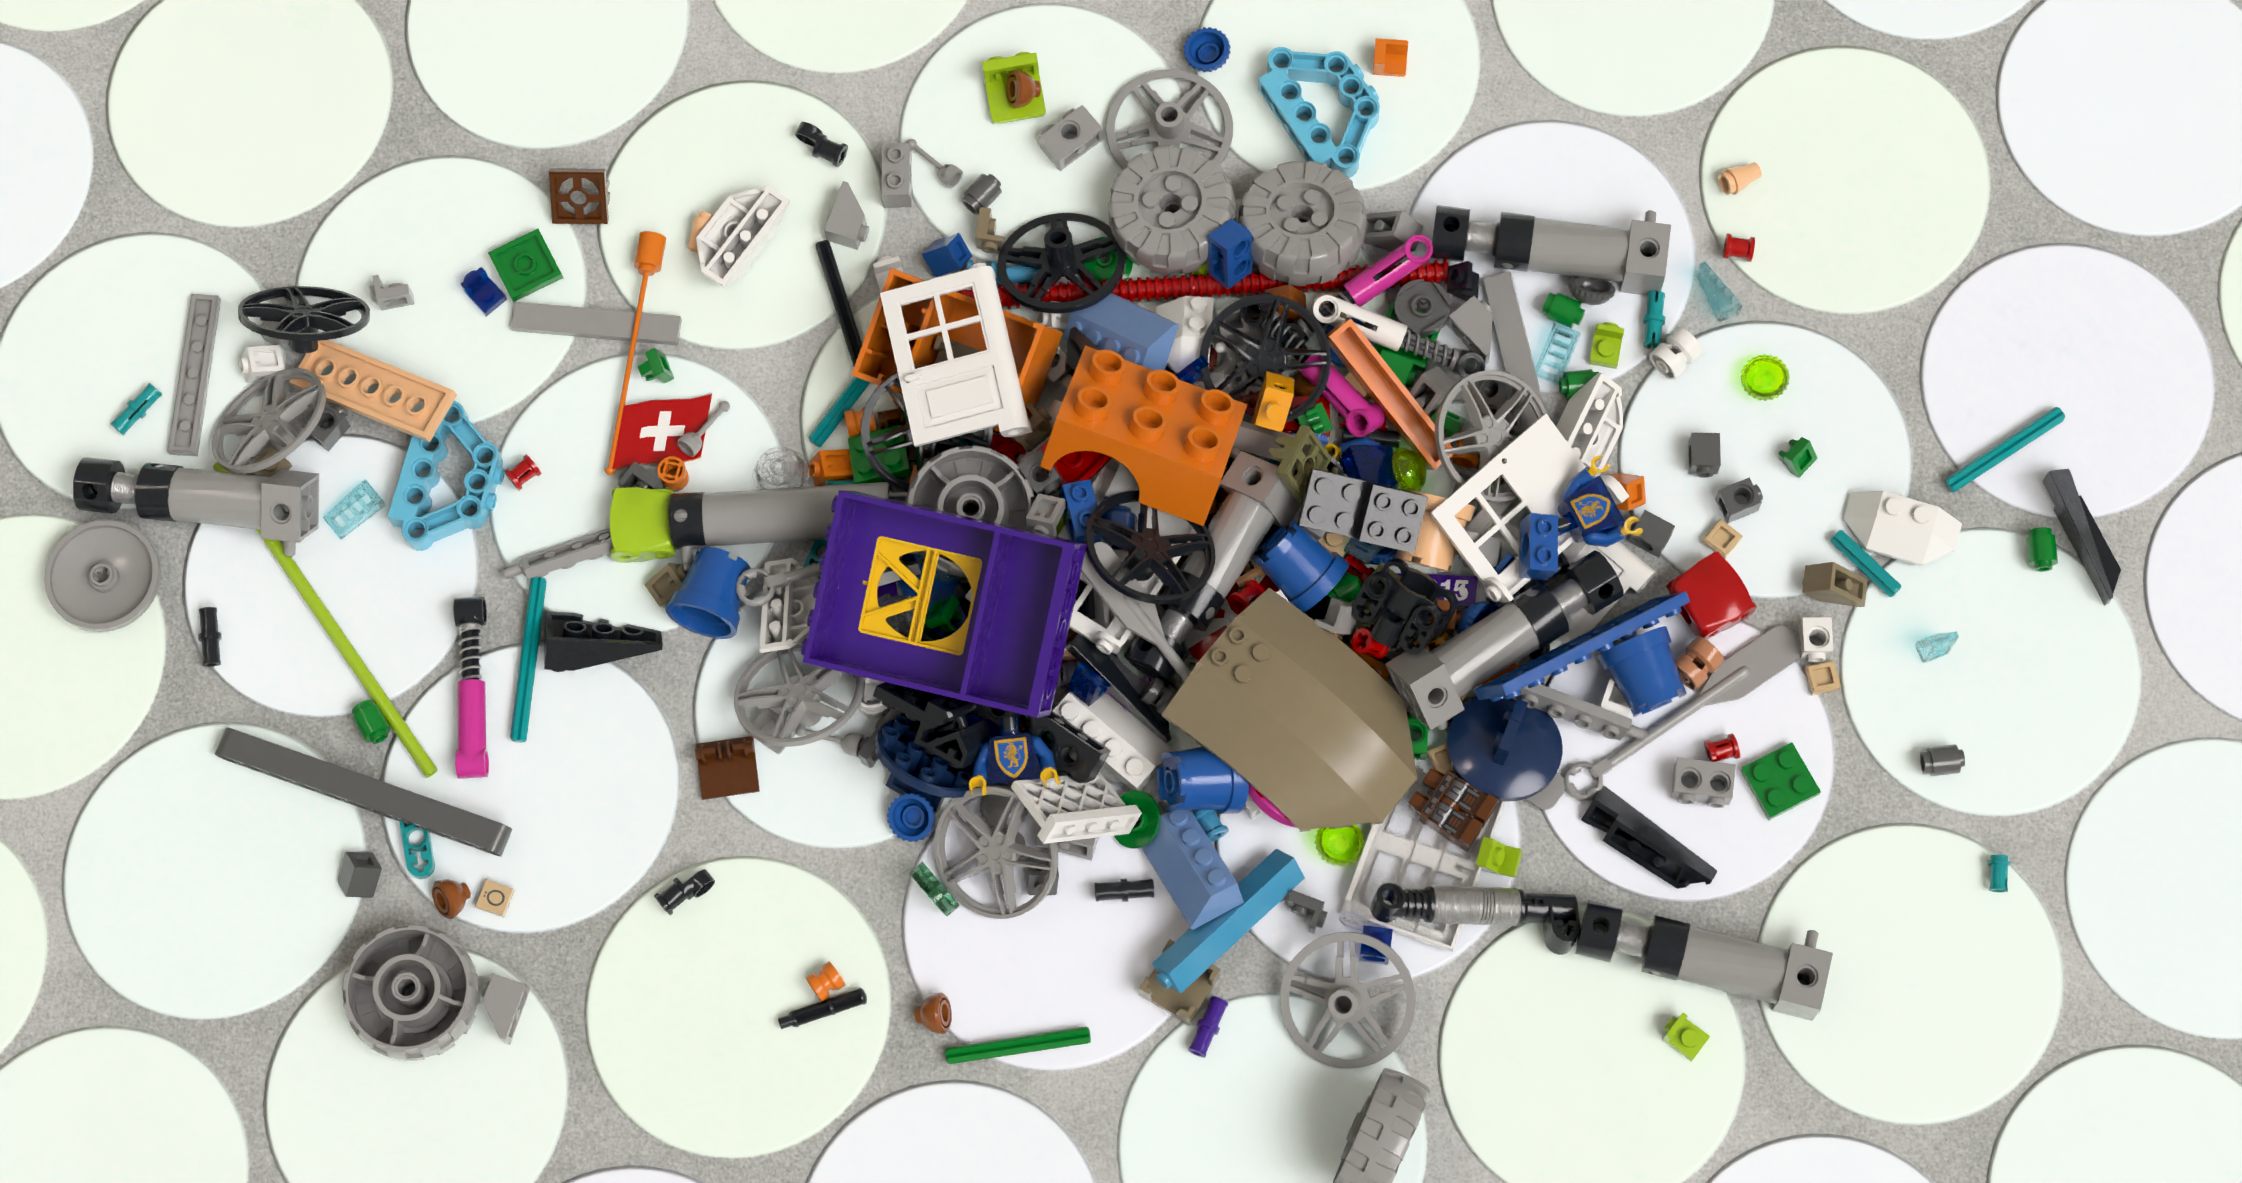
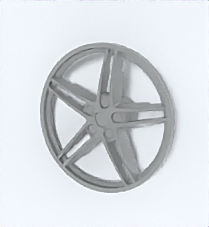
M1157 70L1134 79L1116 96L1107 117V141L1114 160L1123 171L1128 166V161L1120 149L1158 142V147L1173 145L1179 148L1182 142L1218 152L1213 160L1221 165L1227 157L1232 144L1233 119L1229 105L1221 92L1203 77L1183 70ZM1163 78H1178L1193 82L1196 85L1175 103L1164 102L1147 83ZM1141 86L1158 107L1156 112H1153L1145 98L1141 95L1138 87ZM1202 88H1204L1205 91L1200 96V98L1197 99L1193 106L1190 108V110L1187 113H1185L1183 109L1198 94V92ZM1134 91L1151 120L1115 135V121L1119 108L1128 95ZM1209 93L1216 100L1222 111L1225 123L1224 138L1189 122V119ZM1149 132V137L1131 140V142L1117 144V142L1134 138ZM1190 134L1214 142L1216 144H1220L1221 147L1207 144V142L1189 138Z
M291 368L272 373L248 387L229 405L215 428L212 438V453L216 461L227 471L245 474L268 468L295 451L314 430L324 411L326 390L322 381L309 370ZM301 379L313 384L284 401V381ZM265 389L260 413L235 416L251 398ZM317 399L316 409L310 421L302 432L299 433L289 421L307 410L309 404ZM225 434L246 435L228 461L223 452ZM267 441L278 451V453L263 461L245 465L250 458H254Z
M1494 370L1476 372L1456 382L1444 396L1436 416L1435 442L1445 471L1458 487L1466 481L1453 467L1448 457L1449 454L1469 453L1471 455H1480L1481 469L1516 439L1509 434V431L1528 403L1534 410L1537 419L1543 414H1547L1537 394L1519 378ZM1495 380L1508 384L1516 389L1517 392L1493 416L1474 382ZM1460 392L1465 401L1463 405L1474 427L1468 428L1465 432L1444 438V423L1448 408L1455 396ZM1522 396H1524L1525 399L1523 400L1519 408L1515 410L1513 415L1507 421L1504 417L1513 409V407L1518 403ZM1462 439L1463 447L1446 449L1445 443ZM1500 476L1493 482L1492 493H1490L1491 484L1481 492V495L1488 502H1504L1518 498L1513 490L1498 493Z
M802 643L790 649L765 652L756 658L741 675L734 693L735 712L745 731L763 743L783 747L810 744L833 734L852 718L863 699L865 677L855 675V694L848 707L823 693L825 689L839 680L844 672L819 667L805 677L793 653L801 650ZM785 654H789L797 672L794 676L789 677L783 659ZM778 658L785 685L746 691L754 676L765 665ZM820 701H823L829 704L830 706L820 703ZM758 707V709L782 707L773 735L765 734L754 727L748 720L744 708ZM839 708V709H841V710H843V711H845V712L842 713V712H840V711H838V710H836V709ZM822 716L837 719L834 723L816 733L789 738L792 731H795L798 725L802 727L813 726L821 720ZM781 729H783L781 737H778Z
M987 785L986 795L992 794L1010 798L996 829L992 830L976 813H972L963 805L968 800L982 795V787H976L973 789V795L968 790L964 797L955 798L943 811L938 821L934 837V855L938 872L946 888L954 898L972 912L994 919L1017 917L1039 905L1051 890L1058 869L1057 842L1047 843L1049 854L1026 846L1024 837L1018 832L1022 821L1021 815L1025 807L1012 789L1003 786ZM1014 801H1017L1018 803L1012 815L1009 827L1007 831H1005L1003 827L1009 817V814L1011 812L1010 810L1014 804ZM956 811H958L967 822H964V820L957 814ZM953 818L979 849L949 868L945 853V838L948 825ZM968 823H970L982 835L979 837L978 834L972 829V827ZM1023 855L1049 861V865L1019 860V857ZM977 859L979 867L956 878L952 876L953 871L971 860ZM1013 866L1048 870L1045 881L1037 894L1028 902L1016 907L1014 894L1016 893ZM990 869L1000 908L989 907L975 901L960 888L957 882ZM999 874H1002V876H1003V885H1004V891H1005L1006 902H1007V906H1008L1007 909H1006V905H1005V901H1004V897H1003L1004 891H1003V887H1002V883H1001V879H1000V875H999Z
M1337 932L1312 941L1293 958L1282 981L1280 1007L1283 1021L1290 1036L1305 1053L1315 1060L1333 1067L1360 1068L1383 1060L1403 1042L1414 1020L1416 992L1409 969L1402 958L1390 946L1375 937L1363 933ZM1344 941H1349L1351 977H1343ZM1337 942L1335 982L1333 984L1294 975L1300 964L1312 952L1322 946ZM1354 942L1371 946L1380 951L1394 964L1399 974L1362 984L1359 983ZM1399 979L1403 980V985L1375 996H1370L1368 988ZM1295 980L1326 989L1325 996L1291 985V982ZM1405 990L1407 1002L1405 1017L1398 1033L1389 1042L1369 1012L1368 1006ZM1290 991L1327 1007L1309 1042L1299 1033L1292 1019L1289 1005ZM1331 1017L1338 1023L1317 1050L1313 1045ZM1363 1017H1366L1386 1045L1383 1049L1359 1022ZM1346 1023H1350L1363 1040L1368 1042L1376 1051L1372 1055L1358 1059L1335 1058L1322 1052Z

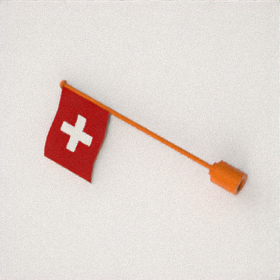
M651 231L639 233L633 264L638 269V272L643 275L608 468L604 469L607 475H613L618 469L630 467L634 461L639 465L659 464L664 458L669 456L680 458L683 462L694 461L701 458L705 432L701 436L702 447L694 457H690L680 450L677 441L688 432L697 433L708 421L712 393L692 399L650 400L625 405L648 276H653L661 271L667 240L664 235Z

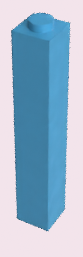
M1275 849L1238 883L1244 901L1243 904L1194 930L1188 929L1152 963L1158 973L1156 975L1157 981L1164 988H1172L1180 994L1305 879L1295 858L1278 849Z

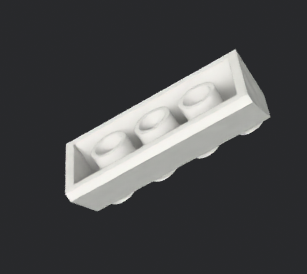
M1089 678L1070 691L1054 708L1053 712L1110 749L1111 752L1103 766L1132 791H1143L1157 775V768L1163 767L1164 760H1160L1162 754L1176 751L1130 712L1125 711L1122 708L1123 706L1110 695L1102 692L1103 689L1099 688Z

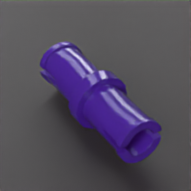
M1215 996L1210 998L1203 1018L1199 1019L1196 1024L1198 1029L1191 1046L1188 1048V1051L1202 1058L1206 1057L1214 1035L1219 1033L1220 1027L1218 1025L1228 1006L1225 1000Z

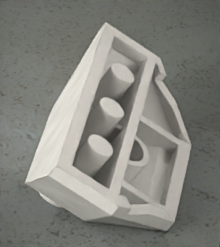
M768 185L729 195L696 237L701 273L723 288L742 277L775 235L790 204V200Z
M1184 296L1157 306L1156 314L1179 324L1166 364L1174 371V375L1179 380L1203 382L1200 372V350L1204 335L1213 321L1214 298ZM1209 348V354H1208V366H1209V360H1210V348Z
M1603 373L1596 374L1569 399L1556 426L1586 467H1591V461L1594 457L1603 456L1596 462V467L1599 470L1604 468L1623 429V410L1620 399L1622 388ZM1597 472L1595 477L1600 476L1601 473Z
M1885 491L1851 492L1843 517V521L1850 527L1854 536L1866 551L1919 566L1954 552L1962 526L1961 522L1938 506Z
M793 558L765 562L764 570L774 575L803 567ZM815 576L775 589L771 600L762 605L759 644L761 653L790 649L802 643L805 638H808L810 627L807 626L809 612L814 610L816 598L813 597L815 584L817 581H820ZM764 580L763 596L765 597L769 593V590L767 589Z

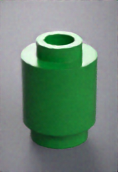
M1550 292L1541 313L1547 315V319L1572 329L1574 324L1580 325L1586 310L1581 308L1582 302L1560 293L1555 295Z
M1592 369L1564 372L1563 378H1559L1558 381L1560 394L1565 395L1566 400H1569L1599 371L1593 372Z
M2039 527L2029 530V536L2026 538L2029 566L2034 567L2035 571L2039 572L2052 570L2053 566L2058 563L2056 538L2052 534V529Z
M1345 572L1341 580L1320 602L1328 610L1332 597L1346 602L1355 600L1362 587L1360 579L1354 574Z
M365 700L353 707L352 719L365 742L378 744L388 737L391 727L378 704H374L372 700Z

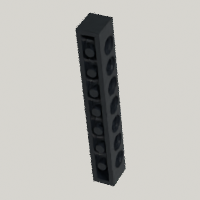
M924 625L921 641L943 639L938 633ZM976 704L974 713L983 719H990L998 725L997 728L1002 733L1009 736L1014 735L1017 738L1026 737V739H1031L1032 736L1040 737L1053 753L1055 767H1061L1067 771L1068 777L1077 783L1085 784L1095 780L1111 752L1110 749L1052 710L1049 716L1040 718L1027 716L1030 720V727L1028 729L1022 723L1023 714L1010 711L1004 713L997 708ZM1014 717L1016 728L1003 730L1002 718ZM1046 731L1053 735V744L1047 742L1045 737ZM1070 747H1073L1077 752L1076 761L1069 755Z

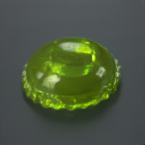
M1757 355V357H1752L1750 361L1748 360L1747 364L1743 366V370H1741V383L1744 391H1747L1748 395H1751L1752 398H1757L1760 401L1778 398L1779 395L1784 393V390H1787V385H1789V370L1786 368V364L1776 356Z
M1407 448L1396 449L1392 456V467L1398 484L1401 486V489L1421 491L1427 477L1423 460L1412 450Z
M1357 824L1344 828H1319L1315 835V849L1318 850V855L1322 857L1321 859L1326 860V863H1331L1333 866L1338 865L1339 867L1347 866L1349 863H1354L1362 854L1365 843L1363 839L1364 834L1361 833L1362 830L1358 828Z

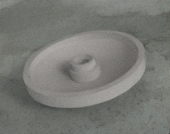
M98 520L76 527L56 544L45 567V590L53 608L71 625L90 632H109L133 623L147 611L159 589L161 568L155 549L141 532L122 522Z

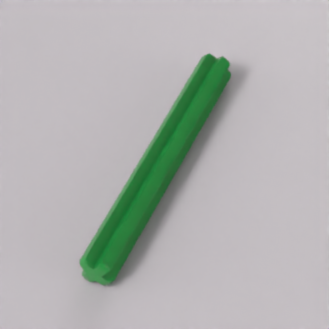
M1079 1027L947 1047L945 1049V1056L948 1064H956L1088 1044L1091 1042L1089 1027Z

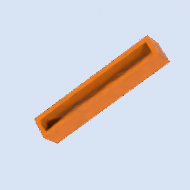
M1351 318L1343 320L1326 334L1329 346L1371 399L1381 407L1386 418L1428 470H1436L1442 463L1436 448L1435 424ZM1445 443L1446 449L1453 448L1450 443Z

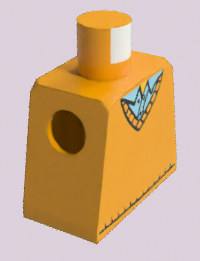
M1266 371L1251 420L1252 424L1279 432L1283 431L1294 395V378ZM1274 385L1281 386V387H1283V388H1285V389L1278 388V387H1276V386H1274Z

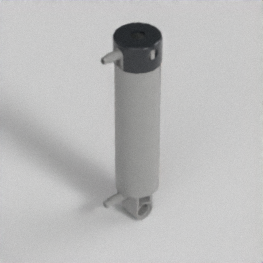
M878 482L716 493L693 492L671 494L668 504L671 544L675 550H681L683 571L688 572L693 562V549L709 546L825 539L827 527L829 524H832L834 512L831 511L832 502L835 495H838L839 490L857 491L905 502L907 492L891 493L889 483Z

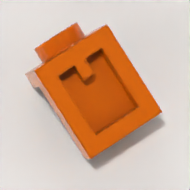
M849 449L819 450L810 460L808 470L810 477L813 478L814 486H822L825 481L852 480L854 478Z

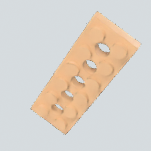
M330 340L318 341V350L306 353L298 368L313 372L322 381L326 390V401L429 443L457 397V394L452 389ZM333 365V370L330 374L322 375L325 367ZM356 375L355 380L351 384H344L348 376ZM291 379L289 381L294 388L299 390L313 385L301 379ZM379 384L378 389L374 393L367 394V390L371 385ZM402 393L401 398L397 402L390 403L392 395ZM424 402L422 410L412 412L413 407L417 403Z

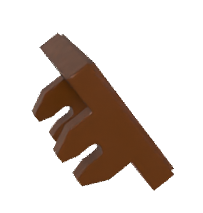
M550 168L549 184L552 224H608V205L610 202L608 188L610 180L606 179V169ZM569 178H573V188L569 192L560 191L562 183ZM582 178L591 181L599 193H589L583 188ZM581 191L586 196V201L583 204L574 203L570 197L571 193ZM561 202H568L570 206L575 208V214L566 210ZM588 202H599L594 211L584 214V207L587 206Z

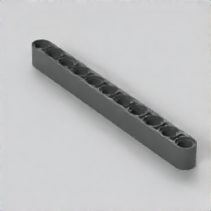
M225 728L214 753L219 758L390 819L400 820L407 825L416 824L414 825L416 828L426 829L430 833L502 857L513 830L511 827L232 728Z

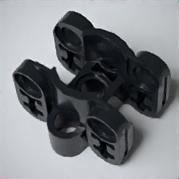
M1394 558L1385 563L1380 572H1375L1367 577L1353 602L1352 614L1359 622H1372L1374 624L1370 635L1376 642L1386 646L1400 642L1402 648L1407 653L1418 654L1429 645L1430 641L1437 639L1446 630L1457 609L1458 599L1451 590L1441 588L1427 574L1408 567L1407 563L1402 559ZM1390 566H1396L1400 569L1401 579L1394 578L1389 574ZM1438 597H1445L1449 601V610H1442L1438 606ZM1370 601L1371 604L1368 608L1370 612L1366 614L1363 605ZM1418 632V644L1414 645L1412 643L1413 638L1411 636Z

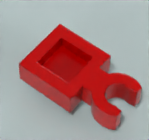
M993 434L990 448L1006 455L1018 464L1014 456L1017 454L1025 455L1024 447L1018 442H1013L1010 437Z

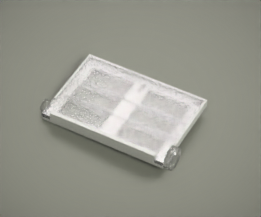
M1414 759L1417 781L1382 824L1372 825L1338 920L1345 926L1365 931L1368 923L1453 952L1462 924L1427 923L1418 917L1414 919L1411 917L1404 918V916L1403 918H1396L1392 922L1384 923L1375 919L1371 914V902L1378 888L1385 883H1393L1404 890L1411 889V891L1412 889H1418L1419 891L1432 885L1476 887L1482 868L1476 865L1483 837L1493 839L1506 801H1498L1491 817L1482 828L1469 851L1466 852L1431 829L1428 825L1418 821L1419 815L1408 807V803L1416 791L1429 799L1434 792L1422 784L1429 771L1419 768L1420 762ZM1383 900L1386 904L1392 905L1390 902Z

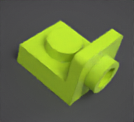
M1611 322L1596 324L1589 364L1617 369L1624 328Z
M1483 837L1476 865L1490 873L1514 878L1518 871L1522 850L1506 846L1495 839Z
M1683 1012L1679 1018L1673 1015L1663 1030L1667 1034L1663 1041L1692 1062L1710 1036L1686 1019L1688 1015Z

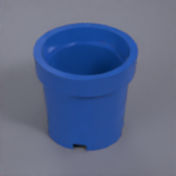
M1293 519L1289 521L1292 525L1291 527L1286 529L1284 526H1281L1261 545L1260 549L1263 553L1260 557L1255 554L1253 560L1262 568L1276 587L1283 592L1288 601L1304 613L1316 605L1335 587L1347 571L1349 562L1337 552L1331 553Z
M702 547L700 552L697 550L679 590L672 594L665 611L667 615L683 628L706 637L717 639L734 637L740 621L738 611L741 600L736 594V582L744 571L750 569L749 564L740 557H737L736 561L729 558L730 552L723 549ZM747 577L742 582L744 586H746Z
M1666 626L1635 636L1597 656L1604 670L1609 671L1633 717H1637L1640 713L1643 715L1671 703L1672 698L1677 696L1681 698L1687 694L1669 646L1672 641Z
M1204 747L1162 754L1160 760H1164L1163 767L1157 768V787L1161 800H1167L1169 806H1165L1167 810H1214L1220 814H1237L1245 807L1249 783Z

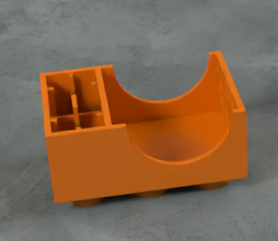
M890 268L882 292L926 280ZM958 292L940 296L946 324L979 315L976 300ZM881 296L851 374L878 386L887 377L898 372ZM934 298L901 306L907 334L940 326ZM1003 310L1027 417L1030 419L1033 414L1026 405L1031 402L1036 406L1063 332ZM981 322L948 330L951 340L980 351L987 350ZM942 332L909 341L915 366L932 365L935 363L939 351L933 349L937 336H942ZM896 384L891 386L894 392L903 395ZM999 426L993 427L995 431L1000 432Z
M1085 345L1056 417L1040 467L1051 471L1058 459L1076 451H1094L1108 455L1126 466L1135 477L1139 487L1138 503L1204 526L1247 404L1234 400L1224 391L1217 389L1206 390L1179 380L1169 371L1151 370L1124 360L1121 355L1114 351L1097 350Z

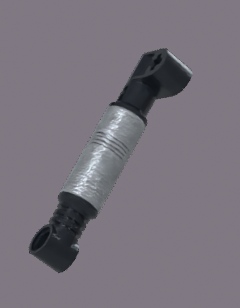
M1385 883L1378 888L1370 905L1373 917L1384 923L1392 922L1396 918H1403V916L1404 918L1411 917L1414 919L1418 917L1427 923L1521 926L1524 922L1542 923L1546 947L1558 955L1570 952L1581 931L1577 898L1573 894L1525 893L1522 889L1436 885L1427 886L1419 891L1418 889H1412L1411 891V889L1404 890L1393 883ZM1383 900L1390 902L1392 905L1386 904ZM1566 924L1563 931H1559L1562 925Z

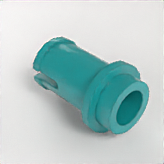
M1991 855L1990 860L1987 861V865L1990 866L1989 891L1996 893L2008 892V866H2011V862L2008 861L2007 855Z

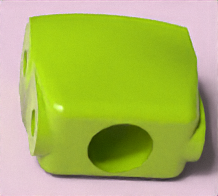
M639 487L615 488L611 491L610 533L614 549H611V556L614 561L620 563L645 562L654 559H669L675 556L676 550L671 544L668 522L669 498L671 494H675L674 491Z

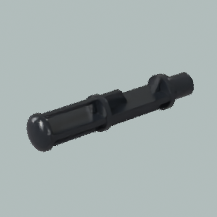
M858 988L833 998H827L823 1002L792 1010L788 1015L778 1018L781 1030L790 1026L797 1028L800 1025L835 1015L859 1005H865L867 1003V995L862 988Z

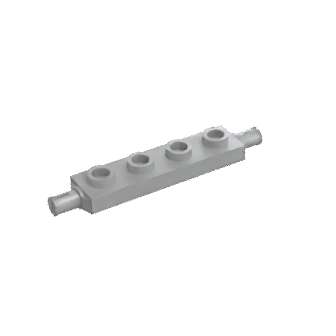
M610 528L521 557L519 563L503 568L506 579L520 574L526 576L527 579L544 577L551 571L560 568L568 569L575 566L576 563L587 559H598L605 553L611 552V549H614Z
M1542 684L1532 688L1528 686L1521 688L1522 693L1513 698L1515 701L1518 698L1528 702L1527 708H1537L1547 712L1553 718H1562L1573 722L1580 728L1599 732L1608 739L1621 740L1625 736H1631L1643 742L1647 736L1648 730L1632 725V719Z

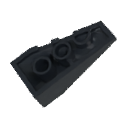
M545 611L544 669L554 672L574 671L660 651L663 647L662 634L658 630L630 624L620 628L609 624V620L600 618L598 623L583 620L584 615Z

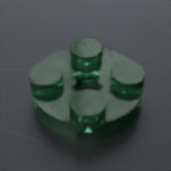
M923 861L909 873L945 916L950 915L960 906Z

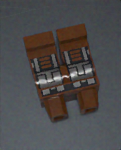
M1430 769L1422 784L1433 790V794L1429 799L1416 791L1410 799L1408 807L1419 815L1418 821L1428 825L1431 829L1468 852L1496 809L1499 799L1491 794L1486 795L1477 790L1466 781L1455 777L1450 771H1447L1444 775L1439 771Z

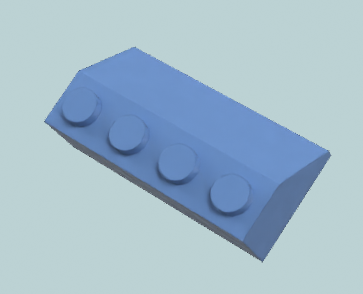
M1111 293L1093 306L1070 312L1063 339H1068L1070 329L1075 326L1100 350L1114 351L1121 355L1124 360L1151 370H1165L1179 324Z
M1169 811L1160 816V824L1155 837L1149 844L1142 847V851L1190 928L1194 930L1243 904L1244 901L1236 880L1192 811Z

